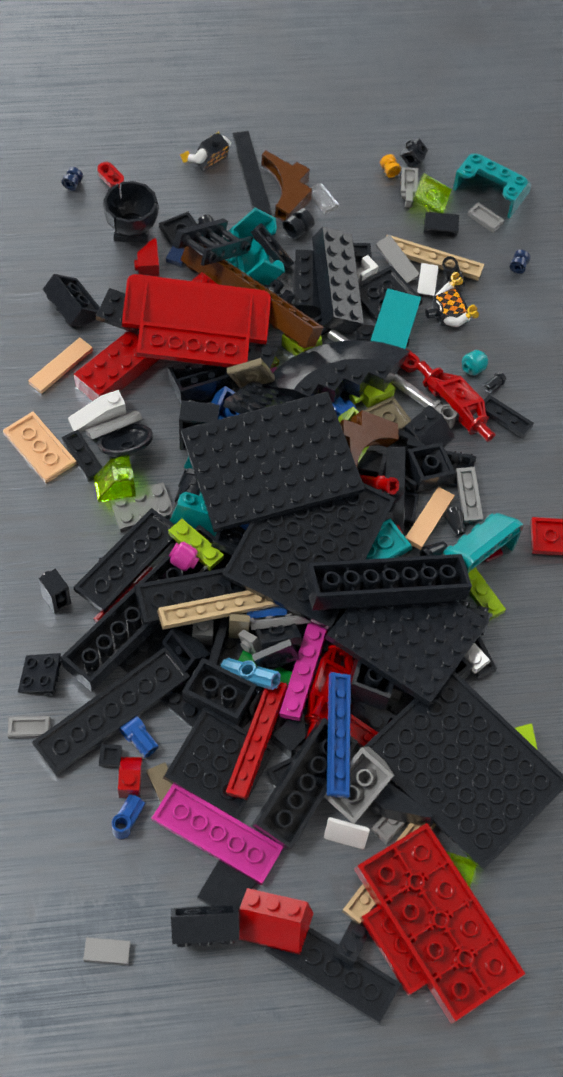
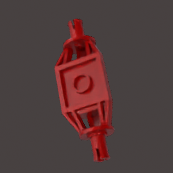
M421 361L417 365L416 369L425 377L422 383L423 386L428 388L435 397L440 395L451 405L452 409L460 415L459 422L468 429L467 432L470 435L478 432L486 442L491 441L495 437V433L486 425L489 417L486 415L484 400L461 376L443 373V369L440 367L433 370L425 361ZM477 412L478 418L474 419L473 415Z
M330 645L328 651L321 658L309 693L307 714L304 716L305 723L310 726L306 738L319 720L311 715L321 696L328 698L329 674L334 672L350 675L352 670L353 657L335 645ZM341 661H344L345 667L340 665Z

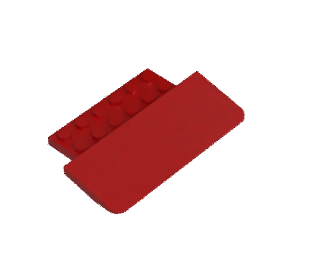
M133 274L127 279L122 327L139 329L136 356L232 367L248 361L249 342L267 343L271 296L267 291Z

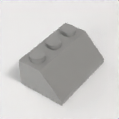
M369 746L362 747L350 761V797L347 799L327 796V792L324 797L355 824L395 775L386 762Z

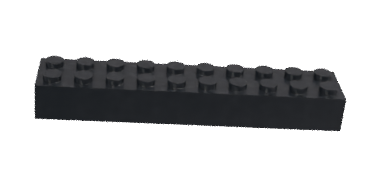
M199 524L195 530L212 544L215 536ZM219 550L221 553L224 554V559L222 561H226L228 559V553ZM168 554L138 584L210 570L198 561L193 569L189 567L187 571H182L170 563L171 557ZM133 587L61 656L62 667L92 692L161 625V622L143 625Z

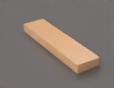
M78 338L28 380L29 385L39 393H44L93 351V347L83 339Z
M440 487L436 489L406 536V539L412 546L419 550L422 549L454 499V494Z

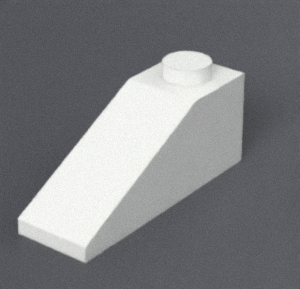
M119 390L104 394L68 417L69 423L73 431H85L125 415V402Z

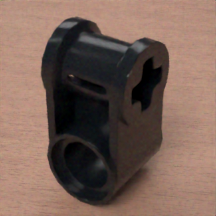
M452 256L446 257L442 262L446 283L452 281L451 276L454 272L460 274L456 280L460 277L463 278L456 258ZM448 260H453L455 262V267L453 269H447L445 267V264ZM464 279L461 285H455L454 287L466 286Z

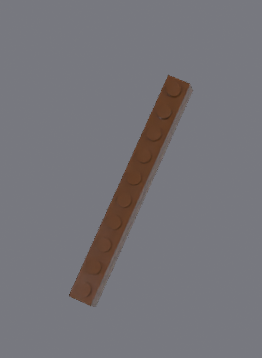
M199 243V245H201V246L204 247L205 249L208 248V247H206L205 245H203L202 243ZM190 246L185 247L180 260L188 268L197 271L198 275L203 272L219 285L267 291L271 296L269 323L272 324V327L284 332L286 337L297 341L300 347L316 346L324 328L323 326L227 260L202 266L203 255Z

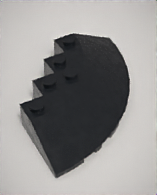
M347 340L327 343L301 352L286 361L273 372L275 381L263 384V386L268 389H276L280 394L294 397L296 400L328 392L332 403L335 404L343 390L357 397L361 396L367 385L384 392L410 351L387 343L368 340Z

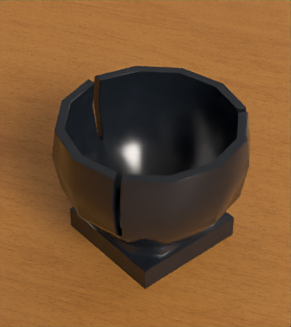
M135 181L120 182V198L119 184L117 183L107 191L103 200V209L107 223L114 229V241L148 243L149 229L153 227L159 212L155 192L143 183Z

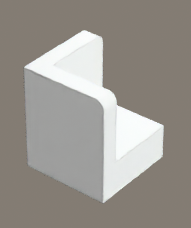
M368 255L362 258L361 267L357 269L358 283L378 273L379 266Z

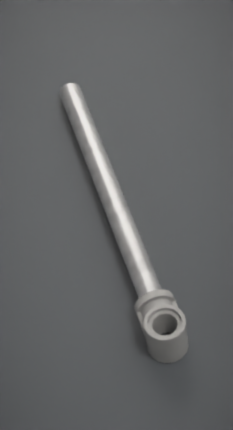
M333 329L327 336L333 342L349 340ZM398 374L394 376L390 383L425 408L428 405L432 406L443 415L450 429L454 427L457 412L452 409L450 404L445 405L440 400L435 402Z

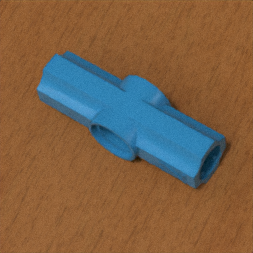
M228 658L224 659L221 663L222 668L257 686L273 690L278 688L281 675L279 672L256 666L252 661L241 662Z

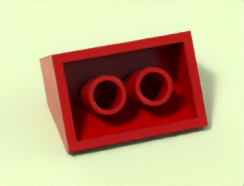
M247 888L239 913L240 940L300 954L314 913L306 901Z

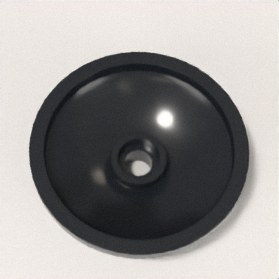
M130 424L102 435L97 443L98 448L108 456L130 457L149 446L153 440V432L145 425Z

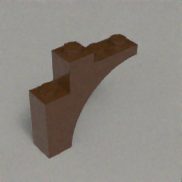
M265 150L262 153L261 166L266 168L280 185L282 195L275 205V217L283 222L288 217L293 216L300 208H305L311 201L312 189L305 185L309 181L310 169L298 162L291 165Z
M363 410L353 416L351 421L345 419L340 421L356 467L360 454L365 447H389L399 440L397 423Z

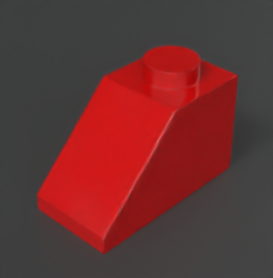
M153 238L137 252V260H134L135 271L138 270L140 275L160 276L157 238Z
M121 757L118 779L119 798H128L129 795H135L140 798L142 757Z

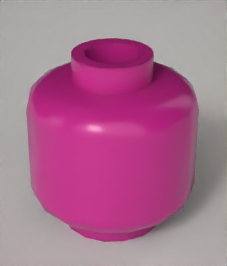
M184 541L180 544L176 543L169 554V557H171L170 563L182 571H187L189 567L193 569L199 560L196 557L198 550Z

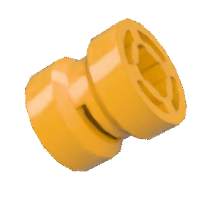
M393 154L385 155L380 160V165L385 170L387 177L393 178L401 172V167L396 162Z

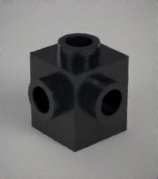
M420 138L408 140L400 156L408 167L422 163L428 149Z

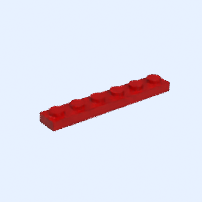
M280 682L278 688L273 690L264 688L226 790L229 796L248 799L288 688L287 683Z

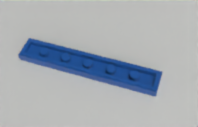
M334 672L329 674L327 796L347 799L350 797L351 675Z

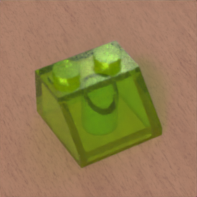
M129 456L110 459L94 476L98 502L136 497L134 476Z

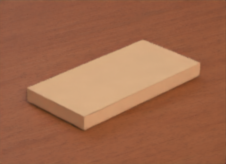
M34 412L29 413L3 429V434L45 483L50 482L77 464L73 456Z

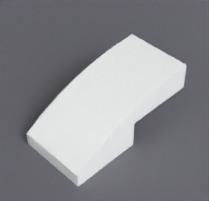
M421 263L418 295L434 297L438 265Z

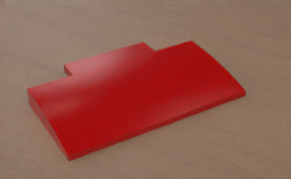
M428 823L360 863L354 869L377 906L361 916L360 919L398 981L402 983L403 989L409 996L424 985H427L451 1024L526 974Z

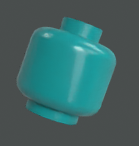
M473 350L462 358V369L471 376L485 371L488 366V357L480 350Z

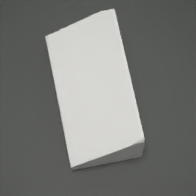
M330 817L328 818L324 838L364 849L370 829Z

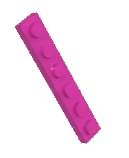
M313 622L307 624L298 653L299 659L296 660L280 710V717L300 721L328 632V629Z

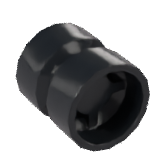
M300 208L293 216L284 220L282 226L285 233L295 240L311 229L315 222L308 210Z

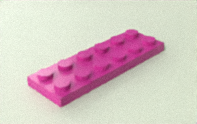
M172 784L151 818L153 822L250 877L260 885L265 881L283 850L282 845L175 784Z

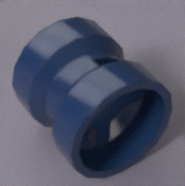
M70 167L62 178L61 183L66 189L75 191L84 175L78 168Z
M517 250L509 265L511 271L517 274L524 273L531 259L530 254L525 250Z

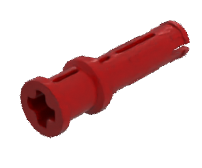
M360 475L363 483L375 489H380L382 492L386 491L388 494H395L399 489V481L394 477Z

